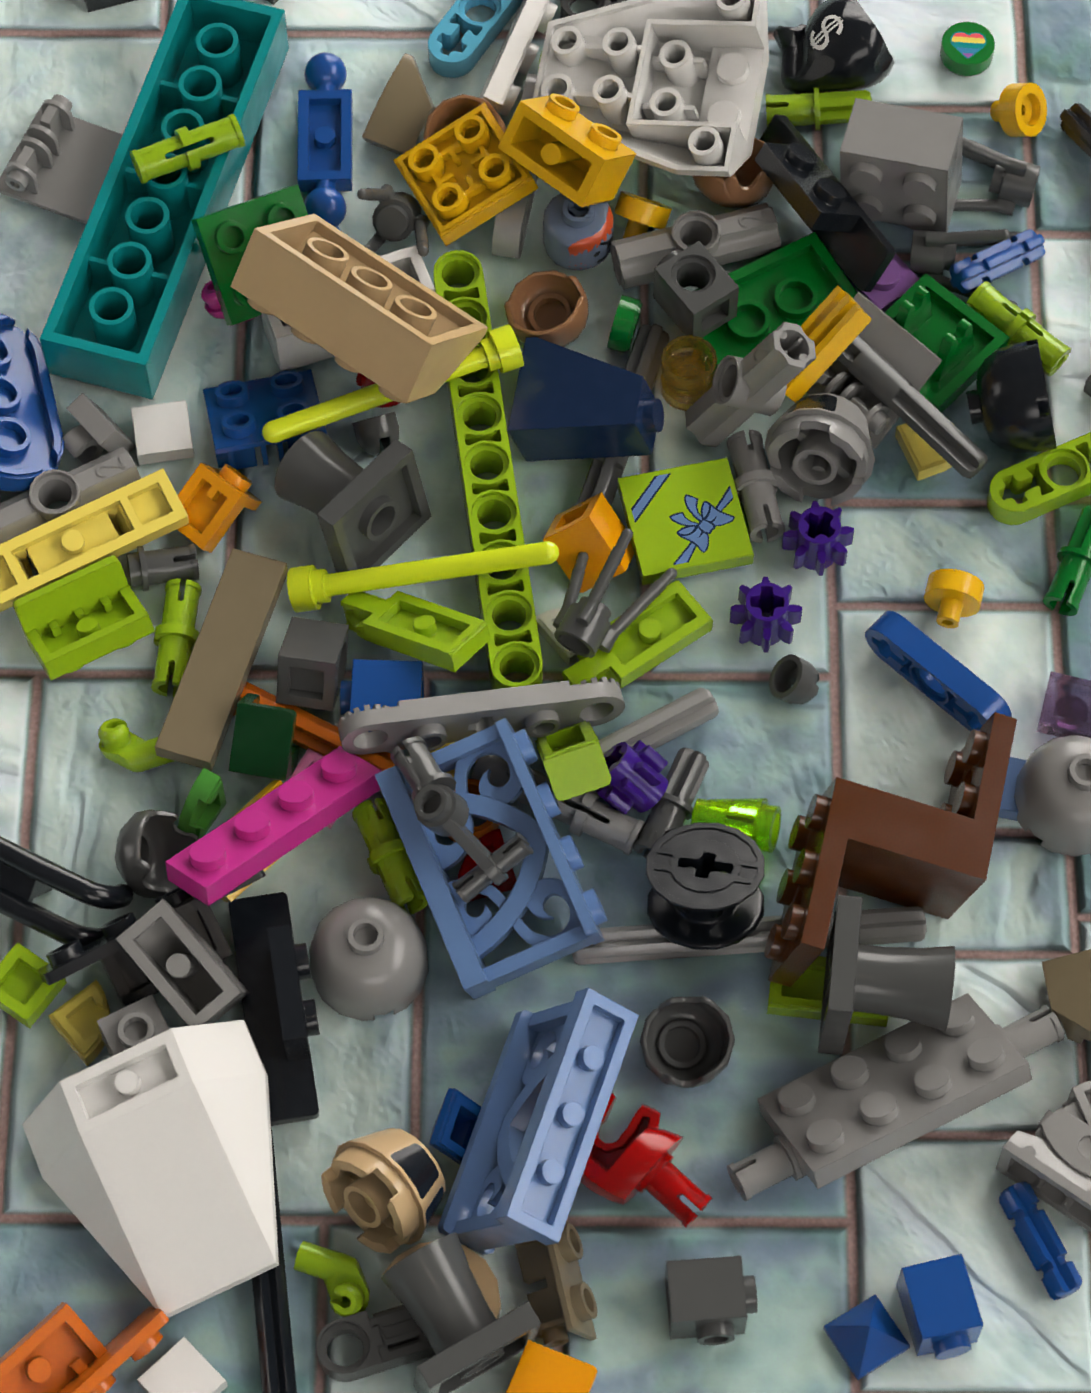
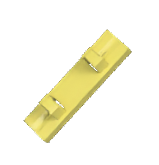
M162 468L1 543L0 612L13 607V602L16 599L111 555L119 557L136 549L137 546H143L189 524V516L165 470ZM27 555L38 573L36 576L32 573Z

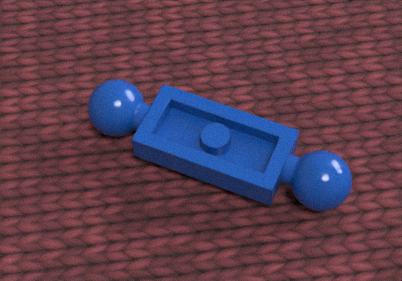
M323 52L310 58L305 67V81L311 90H298L297 182L300 192H310L304 201L308 215L316 214L335 227L344 220L347 210L345 199L338 191H353L352 89H341L347 78L344 62L335 54Z

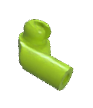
M118 718L109 719L102 723L98 729L99 749L105 758L132 772H143L174 762V760L156 755L155 745L158 737L145 741L130 732L124 720Z
M302 1241L295 1258L294 1270L324 1280L331 1300V1308L337 1315L346 1317L364 1311L369 1303L370 1290L357 1259L311 1242Z

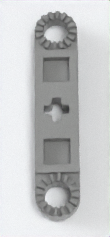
M597 677L591 678V683L583 680L581 684L570 685L569 681H559L400 700L397 706L394 707L386 705L381 707L380 704H375L370 709L368 704L364 705V711H360L359 707L353 709L354 714L347 711L344 714L345 717H340L337 725L342 748L348 753L372 754L393 751L396 746L405 750L406 747L402 741L415 736L422 737L428 745V750L432 751L446 743L457 742L495 725V722L505 717L515 732L525 728L528 736L535 738L549 736L559 729L585 720L590 722L591 726H597L617 718L624 711L625 703L620 685L617 681L615 682V679L610 678L607 680V677H601L598 682Z

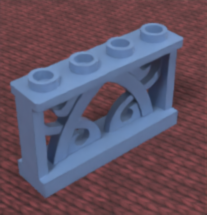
M505 717L495 722V725L431 753L442 772H449L455 769V791L467 802L469 817L465 826L472 833H474L473 817L491 821L515 833L519 832L534 851L533 854L524 858L517 881L507 899L493 885H489L479 893L490 898L498 906L499 911L495 916H493L485 904L484 912L480 916L472 917L468 915L467 903L456 893V889L452 886L454 881H450L446 872L457 865L466 855V852L457 842L447 846L438 843L436 834L417 819L414 804L411 800L413 791L399 768L393 766L375 774L463 989L474 1000L495 991L496 987L592 944L596 945L605 941L598 925L608 921L594 888L585 892L582 889L575 871L585 867L572 836L569 834L561 838L552 818L562 814L548 781L539 785L536 782L530 765L539 761L525 728L515 732ZM495 755L508 763L510 777L504 786L496 787L490 783L491 770L488 769L479 781L480 795L469 793L468 775L473 764L479 758ZM523 790L536 820L511 806ZM549 851L562 880L556 878L542 879ZM559 896L567 902L570 908L569 922L564 930L553 936H544L528 928L522 920L527 910L529 909L540 919L553 920L554 917L545 912L544 905L550 897ZM514 929L524 941L532 946L487 967L483 960Z
M590 988L576 991L571 1002L536 1013H531L528 1010L516 1013L439 1221L438 1231L446 1236L451 1233H457L461 1244L482 1255L491 1254L498 1247L534 1240L545 1245L559 1243L634 1031L638 1014Z

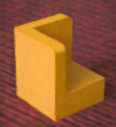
M601 492L557 514L547 530L543 541H550L557 545L559 557L556 561L569 580L578 554L580 552L588 554L589 558L579 592L583 593L593 588L613 547H615L622 531L626 528ZM631 541L613 578L626 572L634 556Z
M528 1340L506 1393H590L597 1377V1369L593 1365Z

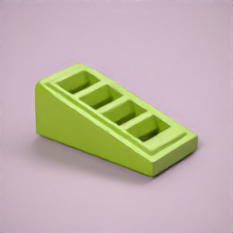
M585 720L559 729L549 736L534 740L553 794L557 800L565 801L606 787L611 783V775L604 754L590 722Z

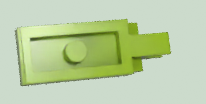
M675 580L618 636L609 653L598 649L596 655L592 658L577 655L580 661L562 672L563 681H569L570 685L581 684L583 680L591 683V678L597 677L598 682L601 677H607V680L610 678L615 679V682L617 681L620 689H622L712 631L713 619L679 580ZM616 618V619H614L613 621H611V622H610L611 625H612L618 618Z
M397 591L386 600L365 592L348 594L340 601L347 621L346 625H349V630L357 633L359 637L368 642L452 672H456L491 640L488 625L484 620Z

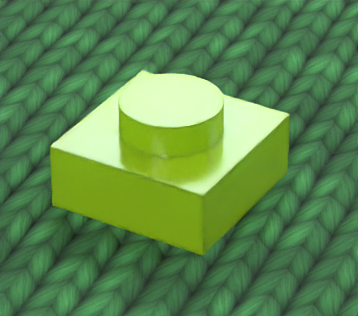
M17 942L0 962V1009L30 1029L67 984V981L64 978L51 985L43 982L38 969L49 963Z

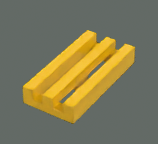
M838 285L801 325L803 332L815 343L816 359L787 384L785 395L795 403L804 396L872 320L858 303Z

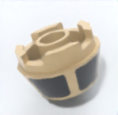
M388 1128L362 1136L338 1146L331 1167L321 1175L323 1192L333 1213L336 1214L344 1208L351 1219L364 1231L356 1239L376 1252L387 1254L392 1253L403 1244L410 1245L421 1239L446 1191L443 1173L428 1148L415 1136L396 1128Z

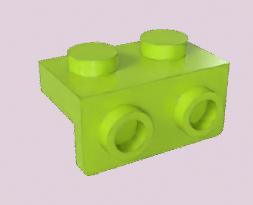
M115 555L102 559L13 602V608L27 643L51 681L66 673L75 672L84 665L117 649L126 648L136 640L155 632L148 612L129 586L122 565Z

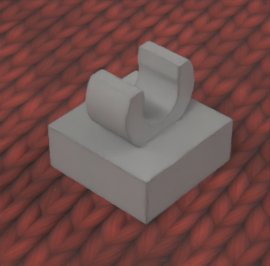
M83 393L66 408L81 425L72 428L62 438L64 440V447L74 458H78L83 464L99 458L104 449L110 453L124 447L130 453L136 447L105 411Z

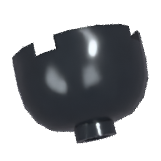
M1038 340L1018 342L997 349L985 358L977 371V390L966 391L972 425L983 423L989 439L1004 450L1015 453H1033L1056 449Z

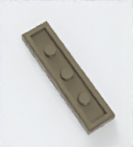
M232 548L156 742L155 751L157 756L202 769L213 770L237 703L243 692L287 577V563Z

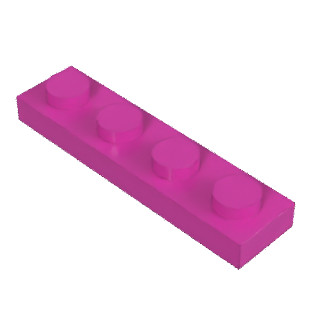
M339 746L167 860L165 863L168 881L205 905L210 906L381 790L375 774L380 773L381 770L357 755L346 752Z

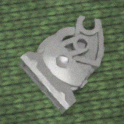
M1091 1080L1072 1087L1068 1100L1062 1104L1063 1107L1054 1113L1050 1110L1047 1111L1039 1122L1034 1136L1017 1130L1003 1146L996 1170L1016 1183L1028 1182L1038 1198L1091 1232Z

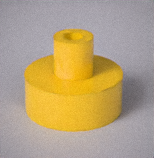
M1012 83L1003 89L999 100L991 104L990 115L993 121L1000 122L1001 128L1008 136L1033 137L1038 135L1045 125L1047 117L1046 98L1042 89L1035 83Z
M621 191L614 213L629 219L622 238L647 233L649 226L657 229L666 228L672 208L654 200Z
M938 569L931 572L928 576L924 601L931 609L938 612L937 624L945 628H956L959 626L960 617L973 616L979 612L985 587L979 578L968 572L957 569Z

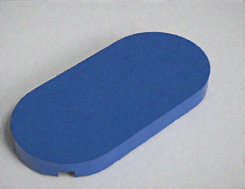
M0 313V490L12 492L27 491L30 489V485L35 477L42 472L58 469L64 451L63 432L49 370L46 366L39 339L28 328L25 334L20 328L14 326L16 320Z

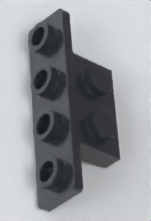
M774 115L759 139L765 143L754 160L808 228L817 234L831 256L857 289L861 292H871L895 256L894 247L785 115Z
M260 871L222 898L265 877L264 871ZM179 887L155 900L157 904L160 900L164 899L214 949L221 959L233 954L210 906L205 905ZM133 912L124 914L103 925L100 929L104 936L83 947L79 939L54 949L46 955L50 964L38 969L43 982L51 985L100 960L123 1007L159 992L116 940L120 934L138 920Z
M279 892L234 899L232 902H229V913L238 977L240 982L250 992L242 999L244 1020L268 1075L271 1126L316 1119L319 1116V1106L308 1037L320 1035L315 999L303 1000L300 980L312 979L306 943H294L286 893Z

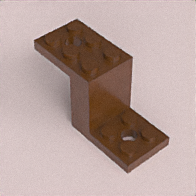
M994 712L980 730L973 729L970 732L965 747L960 752L953 751L944 775V784L951 786L948 804L943 803L940 808L839 777L834 779L823 795L815 794L813 796L806 816H797L789 837L788 848L796 851L793 868L792 870L788 868L785 870L777 892L776 901L779 904H783L784 909L781 923H774L766 942L764 955L765 958L772 960L768 981L791 987L824 951L838 886L905 907L919 906L923 908L925 913L949 919L986 881L1016 728V718Z

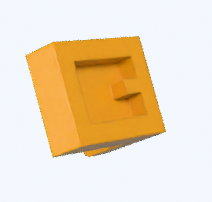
M200 463L178 494L189 516V524L177 530L200 549L212 553L243 508L256 511L262 501L248 491L253 484L251 480L232 466L224 464L220 470Z

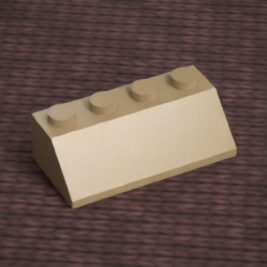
M316 214L254 228L230 286L247 297L248 304L252 308L267 315H274L291 327V332L294 336L304 342L319 345L335 356L334 360L339 366L353 373H361L379 385L378 389L385 397L400 403L407 404L435 394L483 339L488 329L486 325Z

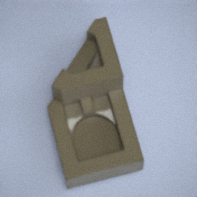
M405 53L387 82L362 135V138L367 143L402 155L423 141L428 116L435 109L418 70V65L412 55Z
M1091 949L1043 961L1042 967L1051 1010L1062 1022L1067 1039L1079 1044L1084 1039L1091 1041Z

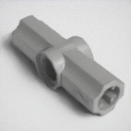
M767 203L716 216H711L709 213L699 210L688 211L681 214L671 227L611 241L610 253L619 286L621 285L624 290L654 282V268L657 267L667 254L678 249L683 251L688 248V245L698 241L704 245L720 265L769 254L780 249L781 239L772 206L769 207Z
M783 322L744 358L732 355L724 357L716 368L712 387L685 411L686 429L690 430L697 437L699 444L717 447L754 413L767 416L775 414L784 401L787 384L816 359L814 341L807 337L800 325Z
M121 447L69 472L52 469L42 472L35 477L28 491L0 503V544L141 479L128 450L126 451L124 447ZM55 502H68V504H66L62 508H48V506Z

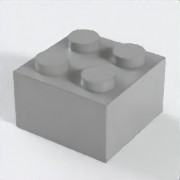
M856 98L840 148L841 184L872 222L882 221L898 224L912 230L947 232L962 182L963 117Z

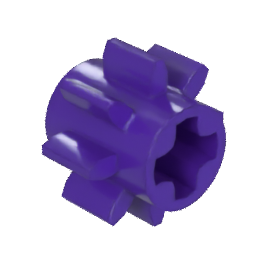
M813 501L811 508L805 510L802 514L796 511L790 512L788 524L790 530L783 533L782 549L788 551L795 550L793 567L796 570L804 566L807 569L816 570L819 576H823L824 570L831 566L833 562L841 566L846 564L848 551L845 546L852 544L854 528L849 526L841 527L842 509L840 507L831 510L827 507L819 506L817 501Z
M763 577L762 582L751 589L744 585L739 587L738 600L741 605L731 606L730 623L743 624L739 637L741 644L750 641L755 645L761 646L764 653H768L770 646L778 643L780 640L787 644L792 643L794 629L791 624L801 623L802 606L789 605L793 588L791 585L782 588L777 584L770 583L768 577ZM762 612L770 613V617L762 616Z
M638 740L633 748L626 742H620L604 755L611 775V783L606 787L596 790V793L614 809H618L623 815H626L631 807L637 812L643 813L658 803L668 787L667 778L660 773L667 766V760L649 744L646 746L641 740Z

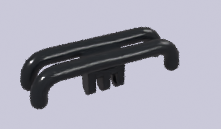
M0 836V913L62 944L79 939L82 947L104 936L100 929L101 927L90 928L79 925L32 902L34 898L52 889L79 902L101 909L114 910L124 908L133 900L134 893L126 884L111 886L96 883Z

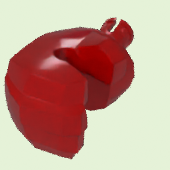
M611 1093L580 1182L592 1192L622 1205L631 1200L638 1192L642 1194L644 1191H647L687 1228L698 1215L680 1200V1196L684 1195L701 1211L710 1203L712 1197L709 1194H705L671 1163L674 1158L671 1154L681 1143L683 1136L660 1129L661 1112L642 1104L617 1141L613 1143L603 1142L599 1134L600 1128L607 1121L617 1099Z

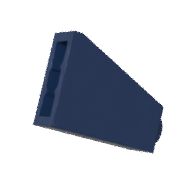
M537 337L525 339L522 354L524 366L520 367L507 430L525 461L646 456L653 454L656 433L661 432L664 426V409L661 400L654 397L644 376Z

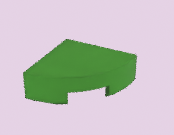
M206 768L202 769L185 800L178 821V829L196 834L199 839L205 836L227 803L221 776Z

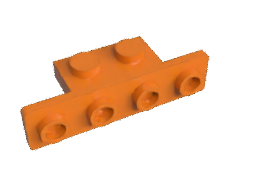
M62 1302L0 1358V1393H106L116 1381L112 1373L129 1357L137 1361L152 1351L163 1338L159 1330L170 1319L161 1309H155V1307L150 1306L104 1347L67 1303Z

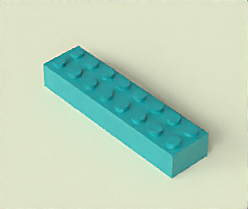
M177 0L41 334L40 342L49 374L153 400L206 264L191 220L228 207L289 50L285 10L245 0ZM227 115H235L244 136L245 147L235 148L201 162V168L191 172L185 167L151 179L147 183L142 184L131 160L130 151L139 150L175 136V129L186 126L188 130H192L226 118ZM205 139L167 153L165 157L169 159L209 144L210 140Z

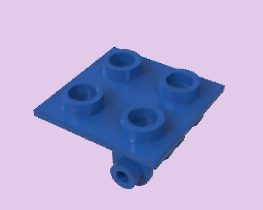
M311 369L298 372L292 370L281 371L271 377L244 382L232 380L224 382L217 387L203 389L218 468H222L224 464H228L236 470L258 466L254 447H260L263 466L269 465L266 445L276 444L279 461L281 462L284 457L282 442L287 441L289 450L298 439L310 432L322 431L327 434L326 426H322L278 443H269L262 436V428L267 422L320 403Z

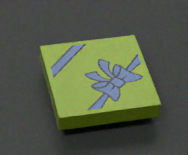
M728 457L618 478V492L627 527L633 532L631 543L642 585L654 583L669 568L676 569L677 576L675 579L753 564L754 553Z

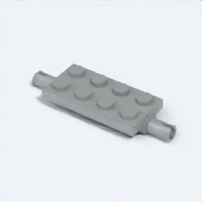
M967 993L952 1001L946 1031L911 1021L758 1098L761 1115L775 1134L773 1138L774 1144L727 1166L735 1189L741 1194L742 1199L747 1201L752 1196L791 1176L795 1181L808 1176L817 1189L1031 1081L1030 1067L1025 1057L1064 1039V1031L1060 1020L1054 1012L1051 1013L1050 1007L1043 1005L1039 1010L1002 1028L998 1024L995 1025Z

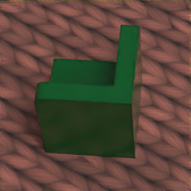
M247 693L237 703L228 771L286 781L296 769L300 747L293 746L297 714L292 709L259 704L260 695Z

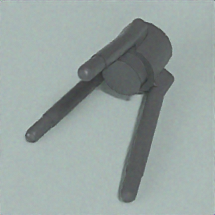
M963 137L962 156L994 169L988 191L998 194L997 199H956L953 211H995L1012 216L1015 205L1029 208L1041 166L1008 157Z
M388 184L383 185L381 188L358 190L357 196L359 199L380 202L372 216L376 233L365 245L366 248L375 253L386 240L391 242L401 241L415 231L418 254L422 257L428 255L427 227L430 225V220L426 215H422L421 207L412 195L405 192H394L393 188Z
M1007 229L962 232L914 230L910 269L915 274L924 275L926 273L947 290L969 298L975 290L966 294L961 293L958 288L954 289L950 283L951 278L943 276V271H949L952 264L955 263L957 246L995 245L1003 240H1011L1012 236L1021 232H1010Z
M627 528L622 531L589 596L581 597L578 603L576 602L589 556L586 552H580L577 556L562 608L552 624L556 628L554 633L556 640L563 647L577 655L592 658L596 655L598 649L609 653L618 636L677 576L676 569L669 568L611 625L609 622L611 611L600 601L633 537L631 529Z

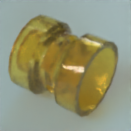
M693 335L679 336L671 340L663 350L661 356L662 373L660 377L661 395L675 409L686 411L712 387L714 373L717 368L716 351L708 341Z

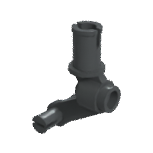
M422 737L407 738L402 743L410 753V756L406 757L402 749L396 746L391 752V760L399 768L413 791L411 800L414 804L417 819L435 834L443 837L451 836L478 864L452 883L456 893L468 904L471 899L493 882L499 886L509 878L507 872L528 855L533 854L534 851L529 846L528 841L517 832L514 837L491 853L465 826L469 817V808L467 802L454 791L456 789V782L452 775L442 772Z

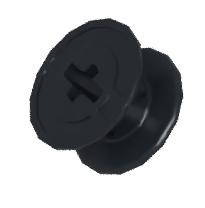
M691 823L674 828L656 840L647 855L646 876L652 886L647 895V915L657 932L670 942L690 949L717 950L741 942L756 930L764 916V895L759 888L764 878V856L756 841L741 830L720 823Z

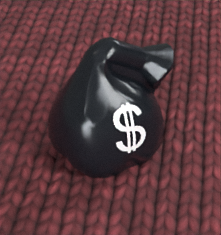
M826 0L816 8L807 25L801 24L794 28L778 26L773 33L782 52V84L786 89L795 94L814 93L813 87H819V93L867 89L880 83L890 73L895 63L879 30L857 0Z

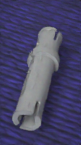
M487 755L478 759L471 775V779L480 780L482 775L490 769V783L493 786L500 787L509 781L510 769L508 763L501 757ZM531 769L538 785L546 781L549 783L546 775ZM523 790L517 800L530 806ZM592 791L565 801L557 800L562 814L553 818L570 825L569 832L579 837L584 832L623 851L628 856L631 854L633 844L645 824L644 821L623 815L620 811L598 801L599 795Z

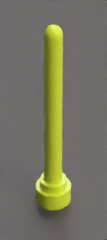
M506 324L487 331V338L479 342V346L471 351L445 382L487 368L489 372L499 369L503 374L523 367V355L511 325ZM375 383L269 421L262 428V436L269 443H278L384 405L393 400L385 397L379 391V385Z
M545 541L329 574L325 568L317 570L313 564L289 568L287 573V589L293 610L296 613L320 610L322 603H329L332 596L552 564L559 557V548L555 543Z

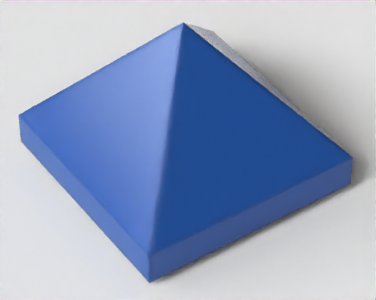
M448 1088L432 1128L429 1144L460 1165L481 1106L457 1089Z
M876 1294L823 1326L824 1331L857 1381L910 1349L909 1343Z

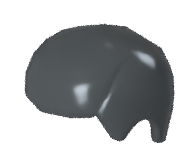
M152 809L136 812L120 829L115 851L116 867L126 884L139 896L157 899L163 894L178 888V886L168 881L165 862L199 840L196 834L181 831L174 824V821L178 819L176 813Z
M705 996L672 997L662 1002L645 1019L640 1037V1046L646 1067L663 1083L681 1088L698 1087L711 1082L728 1066L735 1043L729 1016L713 1000Z

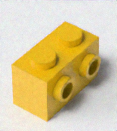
M553 93L549 96L521 100L497 148L580 207L613 200L637 154L621 143V135L604 124L593 123L579 113L580 107L563 95Z

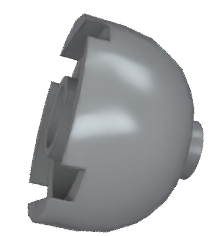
M1069 735L1051 739L1029 756L1017 776L1014 798L1019 812L1017 815L1018 823L1025 832L1029 828L1034 836L1043 840L1040 845L1051 852L1069 856L1091 854V738Z
M377 897L351 899L334 907L318 924L309 949L311 977L321 999L340 1015L360 1021L375 1020L374 1016L385 1015L391 1011H394V1014L405 1010L421 993L429 972L426 940L414 917L397 903Z

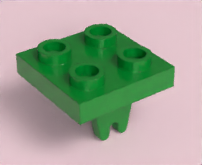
M298 184L191 220L227 325L232 326L262 315L261 312L248 304L247 297L230 286L254 228L308 215Z
M926 273L885 312L943 360L919 391L941 413L977 379V371L985 358L997 349L1007 346L1010 339L1008 335Z

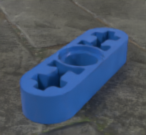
M886 611L866 630V641L881 660L970 732L973 729L980 730L994 712L1012 717L1008 704L993 688L900 614L894 611Z

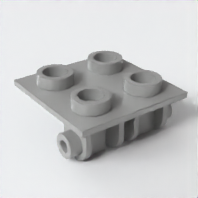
M54 95L52 99H47L43 102L0 176V193L87 224L123 134L73 117L70 111L72 103L62 95Z
M857 292L853 299L872 318L871 322L858 336L881 354L919 392L943 360L863 294ZM838 359L807 391L809 395L814 393H831L842 396L856 404L866 416L874 449L877 448L899 419L895 412L886 407Z

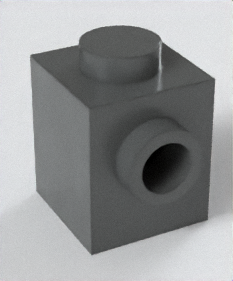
M741 1256L666 1261L665 1289L670 1339L697 1338V1343L702 1345H720L732 1342L735 1339L734 1335L745 1334L747 1314L757 1313V1290L755 1276H743Z

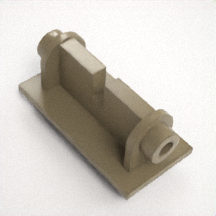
M566 1221L560 1241L556 1244L545 1245L537 1240L514 1244L524 1283L529 1285L546 1279V1288L527 1294L528 1301L541 1322L537 1337L543 1338L545 1347L554 1348L567 1344L569 1342L568 1332L591 1341L597 1339L592 1320L597 1317V1304L590 1287L582 1279L578 1260L583 1257V1247L575 1227L569 1221Z

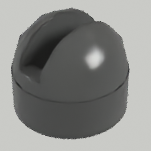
M395 412L352 423L355 437L360 447L371 455H379V439L384 450L395 439L399 440V425Z
M796 655L784 656L776 663L769 679L770 692L774 697L789 704L808 703L818 693L819 687L816 683L819 681V672L810 662Z

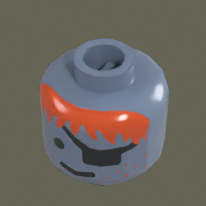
M561 193L551 199L544 211L543 244L547 255L557 265L568 270L582 271L594 268L603 262L610 252V242L613 241L614 217L609 204L602 202L580 207Z

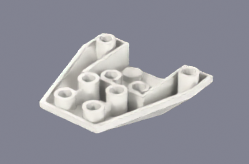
M627 0L548 21L533 98L549 96L555 93L571 99L580 107L579 113L593 123L604 124L617 131L622 137L621 143L637 153L634 159L676 175L731 177L752 155L769 63L767 0Z
M244 1020L170 1028L59 1081L22 1124L41 1176L155 1309H161L168 1318L279 1266L268 1075Z

